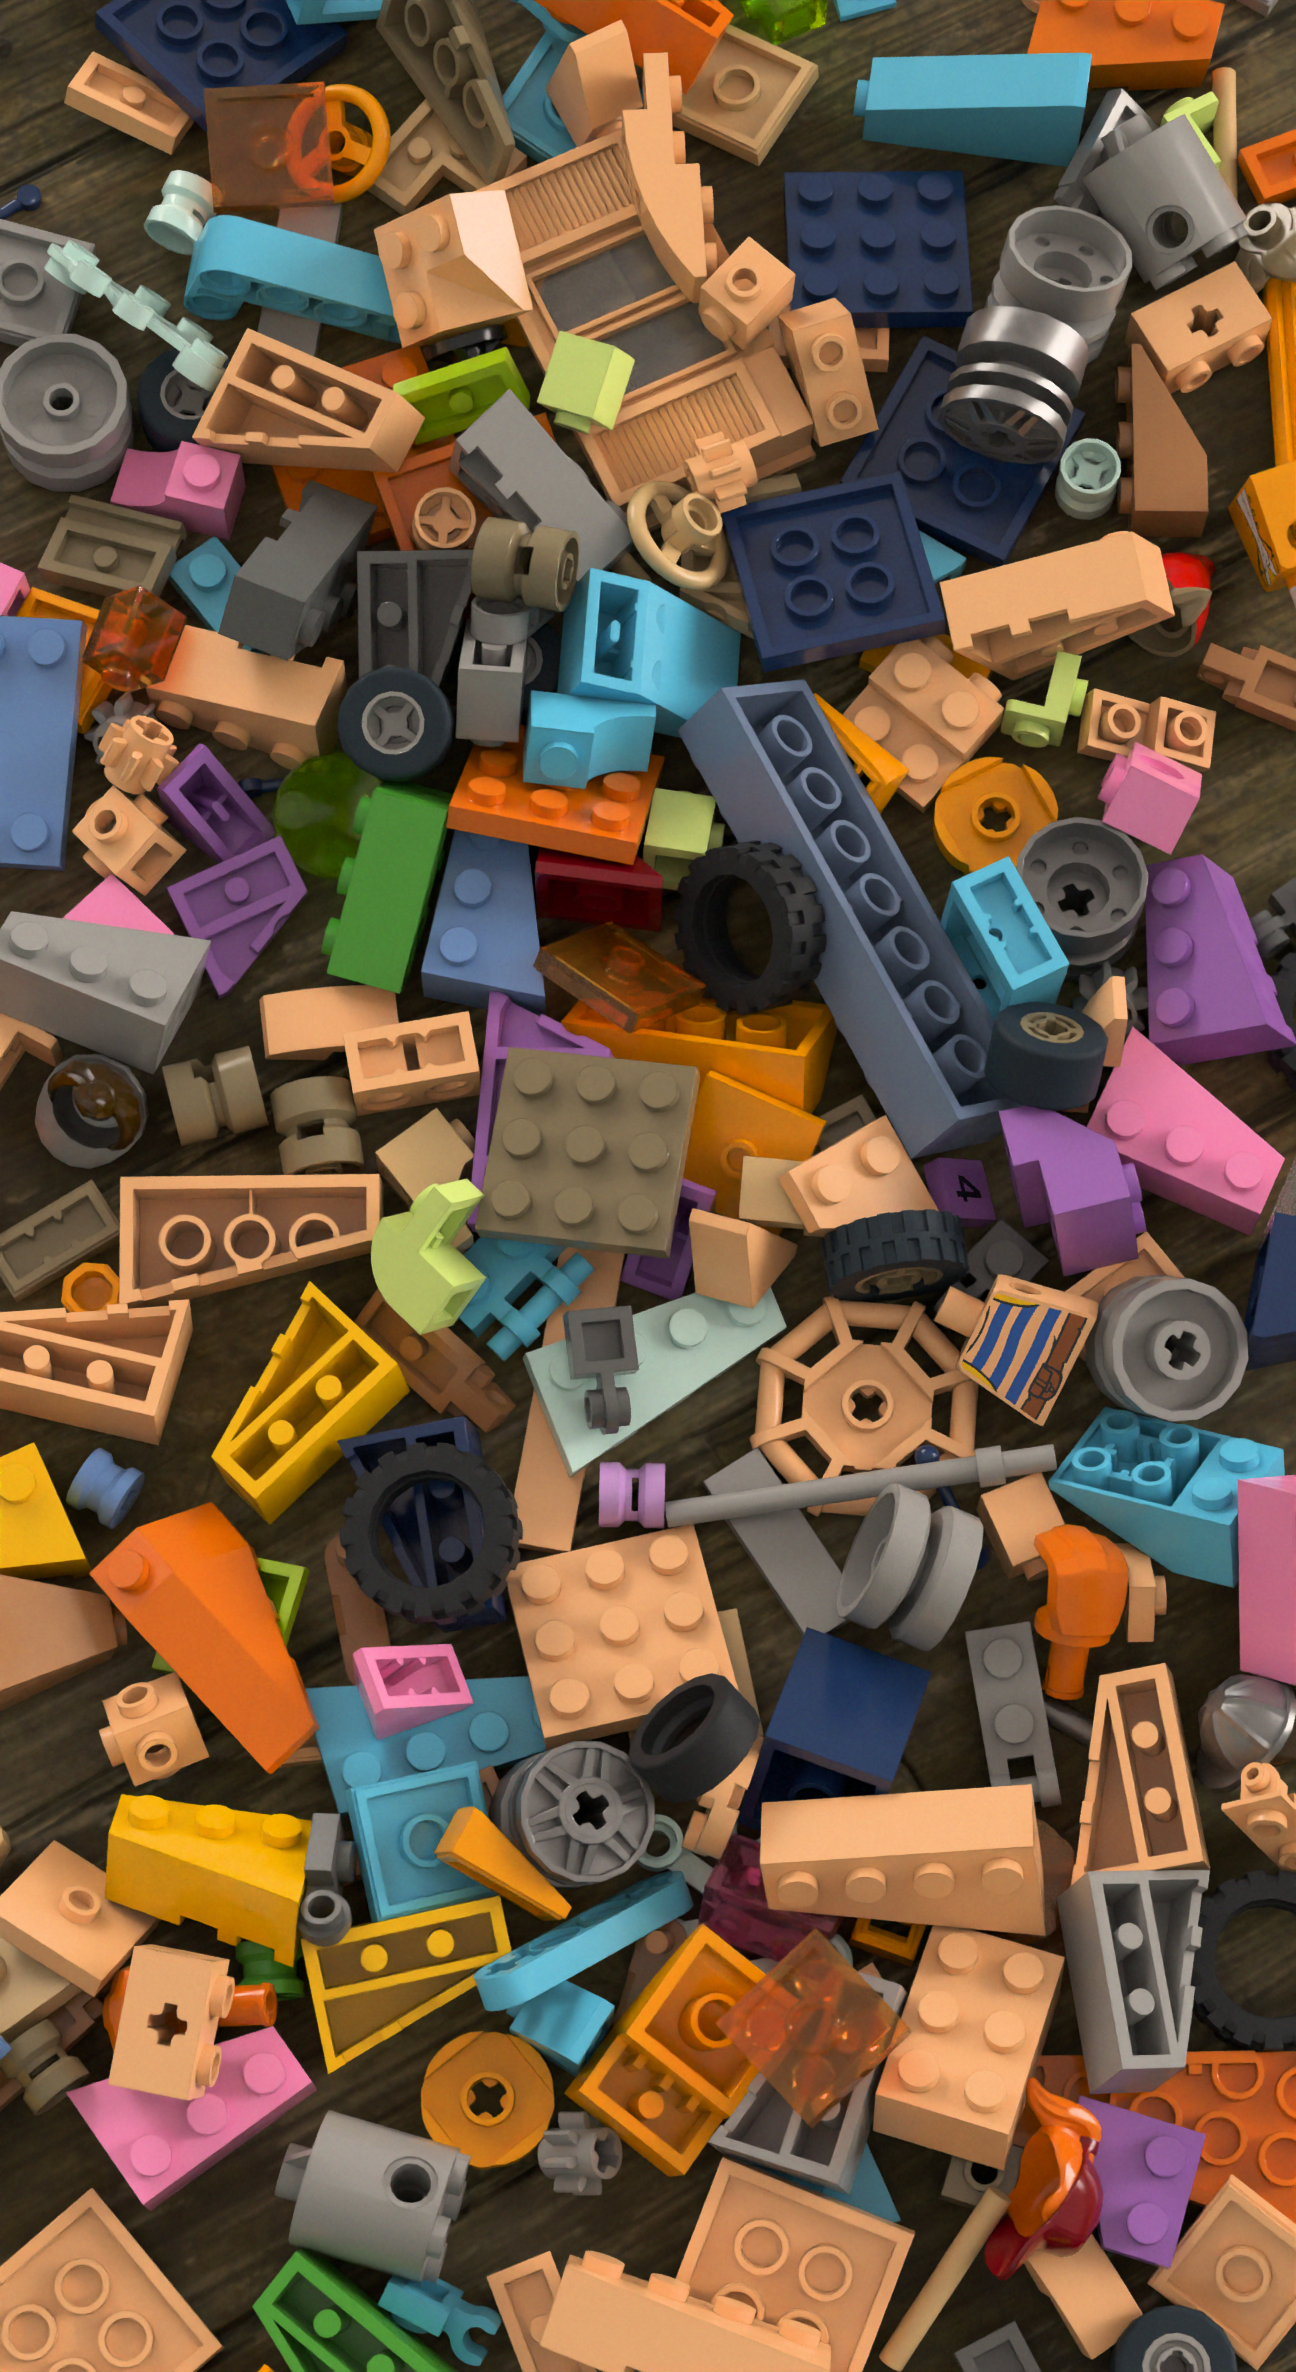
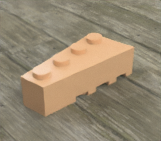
M380 1174L120 1177L119 1304L127 1303L128 1309L167 1306L170 1300H190L371 1253L375 1230L380 1220L384 1218V1186Z
M1032 1784L762 1803L760 1868L769 1909L1046 1936L1044 1870Z
M589 2250L585 2251L583 2259L570 2254L539 2345L603 2372H634L635 2369L641 2372H830L831 2345L820 2342L822 2333L809 2325L790 2319H783L780 2327L754 2319L756 2309L748 2304L723 2296H717L715 2304L688 2296L690 2286L682 2281L662 2274L652 2273L648 2282L622 2273L625 2266L622 2261L609 2255Z

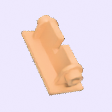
M1252 1762L1241 1772L1240 1800L1223 1803L1221 1810L1282 1871L1296 1873V1794H1287L1288 1786L1280 1779L1279 1772L1271 1764Z

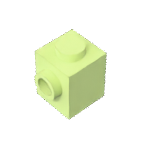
M559 331L537 403L556 413L553 423L569 430L589 434L591 425L613 431L635 359L616 346Z
M655 788L644 841L643 861L663 876V888L677 890L681 878L689 876L691 873L688 866L694 859L706 856L705 852L709 849L723 846L725 824L714 822L716 801L713 796L694 794L688 791Z

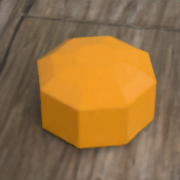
M83 1262L64 1277L61 1297L63 1307L66 1308L68 1313L107 1310V1305L119 1304V1277L108 1264Z

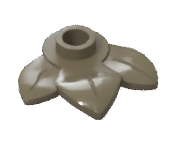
M1275 202L1264 203L1254 207L1245 214L1247 220L1242 224L1248 234L1237 241L1240 250L1234 261L1257 294L1271 277L1286 282H1296V207L1288 209L1283 204Z

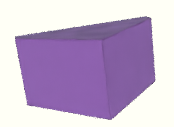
M199 743L157 787L162 809L169 816L166 821L218 864L271 840L277 834V830L206 745Z
M683 1178L669 1259L628 1254L620 1281L672 1301L683 1297L693 1272L689 1228L691 1211L694 1208L715 1214L717 1191Z

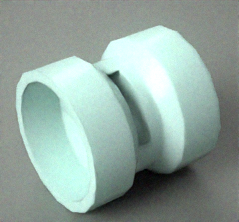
M175 170L171 171L161 189L164 198L162 204L153 206L144 223V229L155 242L166 249L178 254L192 255L193 247L203 230L204 224L211 217L216 216L223 198L218 189L204 178L188 171Z
M1085 438L1072 443L1066 448L1059 465V474L1055 484V498L1059 507L1067 515L1076 519L1091 520L1102 516L1110 509L1121 474V461L1117 452L1108 443L1099 439ZM1079 486H1084V487H1088V488H1091V489H1084V488L1079 487Z

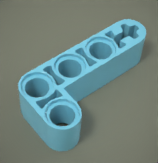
M218 215L211 217L205 224L193 247L183 303L186 310L193 315L203 319L224 321L232 319L239 311L243 302H248L386 341L401 343L397 324L393 316V307L383 266L378 255L237 216Z

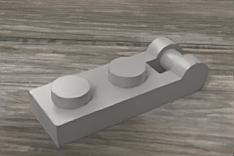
M1030 1621L965 1632L991 1787L1032 1784L1034 1802L1041 1801L1042 1808L1062 1805ZM1033 1757L1036 1775L1010 1779L1007 1761Z

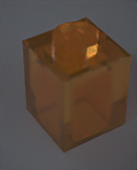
M141 585L106 597L81 662L100 673L102 681L108 686L124 692H133L163 682L188 617Z

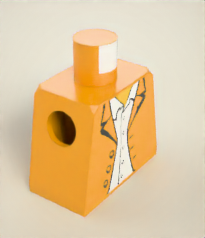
M1296 460L1250 475L1229 505L1228 510L1262 588L1266 592H1271L1287 586L1296 608Z

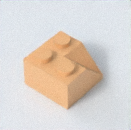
M505 190L448 194L374 229L379 258L383 266L393 307V316L397 324L402 348L432 345L460 334L499 325L534 310Z

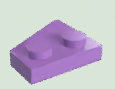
M1079 2095L1076 2103L1089 2110L1101 2126L1102 2137L1099 2142L1097 2155L1093 2161V2166L1100 2178L1104 2195L1097 2226L1101 2248L1168 2270L1172 2264L1206 2134Z

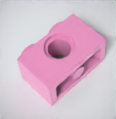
M1135 742L1127 757L1116 753L1100 785L1102 789L1098 796L1099 800L1106 802L1102 822L1171 855L1200 799L1202 774Z

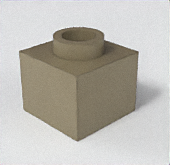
M1012 2145L1005 2170L996 2169L995 2180L986 2185L976 2182L972 2177L971 2167L974 2163L973 2161L950 2155L938 2199L974 2210L989 2186L996 2187L1008 2196L1015 2188L1024 2148Z

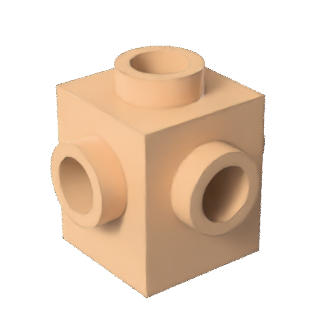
M114 785L103 797L91 804L85 817L72 830L89 848L82 858L105 879L112 873L144 896L150 892L187 851L162 826L169 816L144 793L138 794L133 800Z
M176 1672L147 1683L140 1682L129 1685L120 1691L119 1694L102 1700L110 1726L99 1730L105 1750L113 1767L122 1763L126 1764L135 1787L151 1780L168 1778L179 1771V1769L210 1757Z

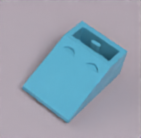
M590 567L576 584L572 599L564 611L557 693L656 705L654 732L680 737L677 730L721 688L737 686L741 633L650 581Z
M1104 1407L1050 1478L1049 1489L1171 1572L1234 1588L1239 1581L1237 1479L1285 1476L1284 1451L1281 1448L1256 1443L1245 1438H1235L1197 1429L1186 1424H1176L1142 1416L1128 1410Z

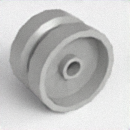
M47 334L23 343L4 360L0 368V433L12 465L30 483L54 492H81L105 483L121 469L127 448L132 449L134 446L135 418L130 403L127 381L118 360L96 341L77 334Z
M1168 1275L1135 1276L1110 1289L1099 1302L1097 1319L1085 1341L1086 1365L1097 1388L1116 1406L1170 1422L1198 1420L1221 1408L1240 1386L1249 1359L1247 1330L1236 1306L1213 1286L1189 1278ZM1166 1341H1168V1349L1165 1348Z
M898 1483L889 1484L872 1504L852 1543L838 1586L836 1601L838 1616L868 1629H876L888 1619L892 1639L921 1651H930L942 1640L954 1622L971 1585L982 1548L983 1525L980 1518L952 1506H942L931 1515L930 1504L926 1495Z

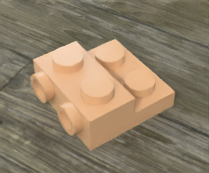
M934 636L923 638L921 641L917 639L897 644L869 676L867 687L842 714L909 769L896 792L922 813L940 795L941 788L947 777L957 768L967 763L1000 726L1004 715V707L997 703L1002 697L998 688L979 673L974 672L969 679L950 665L954 660L952 652Z

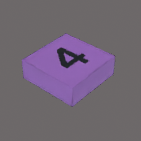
M937 1158L923 1165L929 1194L939 1211L952 1212V1215H958L962 1221V1227L981 1228L996 1221L981 1160Z

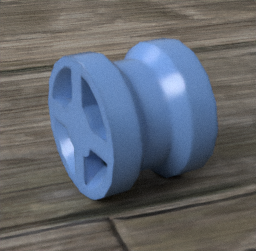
M100 1447L90 1454L79 1469L67 1493L66 1502L77 1510L88 1508L98 1515L100 1524L112 1530L129 1513L141 1492L146 1476L134 1467L123 1469L116 1465L112 1454Z

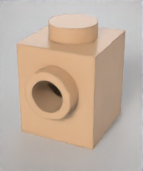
M749 236L700 287L698 313L701 315L703 324L718 339L722 341L731 339L745 351L792 301L796 274Z

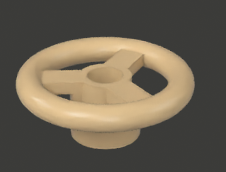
M666 481L646 483L634 492L628 503L627 523L631 538L646 563L665 580L681 588L705 590L718 584L728 570L730 552L725 532L722 528V517L717 507L707 497L698 493H691V491L680 485ZM648 504L662 525L661 535L664 543L661 549L658 548L652 539L647 527L645 513ZM690 550L711 557L709 567L700 572L684 569L676 563L681 554H685Z

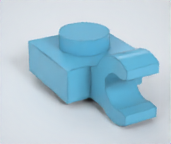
M392 2276L378 2303V2306L391 2312V2316L396 2323L409 2331L420 2334L429 2332L437 2337L440 2336L442 2331L446 2332L450 2338V2344L455 2355L464 2363L473 2366L481 2365L488 2349L476 2344L470 2338L469 2329L478 2327L489 2334L495 2335L503 2321L502 2317L493 2309L485 2306H476L461 2299L464 2291L439 2278L436 2284L422 2280L420 2284Z

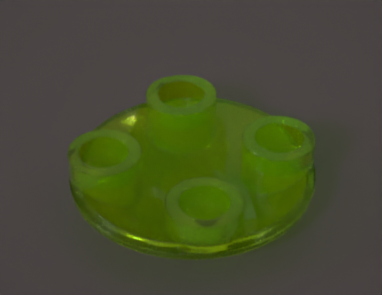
M345 753L317 756L295 767L279 786L273 804V825L276 837L281 835L293 862L313 875L329 879H339L345 858L356 859L362 835L352 833L359 801L362 796L371 798L373 790L381 785L383 781L359 769Z

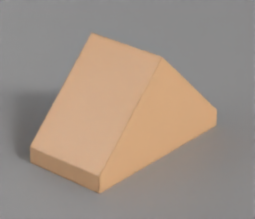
M692 1208L689 1228L696 1294L753 1309L793 1260L798 1245L754 1224Z

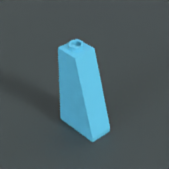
M1039 53L874 57L870 81L858 79L853 116L865 117L862 138L864 141L1068 167L1078 148L1086 105L1092 54Z

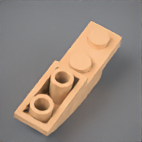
M668 52L643 53L642 89L644 109L622 110L621 140L625 171L632 200L642 228L656 256L692 303H699L700 287L717 270L716 242L705 243L703 225L714 222L712 186H701L699 163L686 164L684 131H673L672 113H682L681 76H669Z

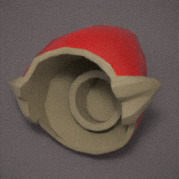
M1182 552L1161 554L1175 616L1128 634L1134 642L1148 652L1158 656L1177 657L1186 653L1200 640L1211 603V580L1216 571L1212 560L1200 554Z

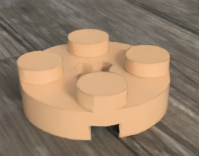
M757 1735L748 1755L732 1774L715 1788L696 1798L698 1805L705 1807L706 1811L705 1814L696 1810L693 1811L681 1848L705 1857L708 1855L720 1860L740 1812L738 1809L745 1790H748L764 1740L763 1736Z

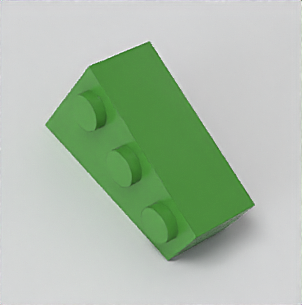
M384 781L373 790L371 798L361 797L352 827V833L362 835L356 859L345 858L337 885V893L346 896L341 918H330L322 943L321 954L331 956L327 974L399 994L408 985L430 909L428 903L437 871H441L446 851L442 849L448 830L446 828L447 815L453 794L411 782Z
M306 2249L295 2251L252 2306L292 2372H459L414 2333L396 2323L389 2312L378 2306L376 2301L319 2253Z

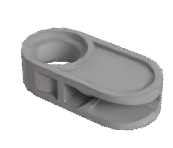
M521 595L511 603L475 597L471 602L470 633L476 640L487 644L512 645L521 643L553 618L556 611L526 606Z

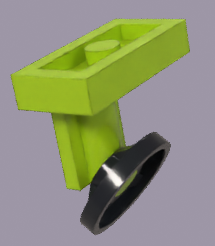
M504 325L490 326L460 334L424 348L423 352L426 362L444 361L451 365L393 384V391L399 393L425 417L414 439L416 445L468 429L509 389L527 409H530V393L507 347L493 351L499 342L507 339Z

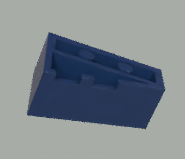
M465 1416L337 1441L357 1478L365 1470L371 1473L380 1464L377 1460L391 1451L397 1455L407 1451L406 1445L423 1442L426 1446H437V1442L451 1444L461 1451H469L477 1455L484 1461L479 1431ZM433 1480L414 1485L395 1498L382 1519V1526L393 1546L392 1549L410 1584L414 1586L431 1588L450 1583L470 1568L482 1548L485 1532L482 1510L471 1493L455 1483ZM504 1591L498 1597L492 1595L484 1602L486 1608L471 1617L466 1613L457 1617V1622L445 1625H439L437 1622L432 1623L444 1633L506 1622L508 1621Z

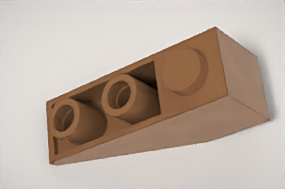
M1131 344L1126 367L1117 366L1115 374V402L1126 403V422L1117 423L1116 452L1120 459H1127V477H1120L1117 486L1118 514H1128V532L1132 531L1141 537L1201 538L1209 512L1207 455L1142 345Z

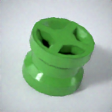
M246 1941L235 1946L236 1960L243 1965V1980L237 1986L260 1985L261 1983L270 1982V1984L274 1985L277 2002L295 2000L305 1996L304 1982L297 1976L296 1964L303 1956L301 1941L299 1942L293 1967L274 1961L275 1950L261 1944Z

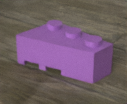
M1203 854L1146 865L1149 874L1145 899L1149 1041L1180 1065L1296 1046V1039L1292 1029L1286 1025L1275 996L1278 993L1272 977L1266 974L1256 945L1259 943L1234 878Z

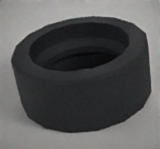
M710 1673L694 1677L671 1691L642 1720L631 1740L629 1758L636 1771L664 1800L674 1803L693 1800L720 1784L732 1774L748 1755L757 1738L760 1719L751 1704L725 1676Z

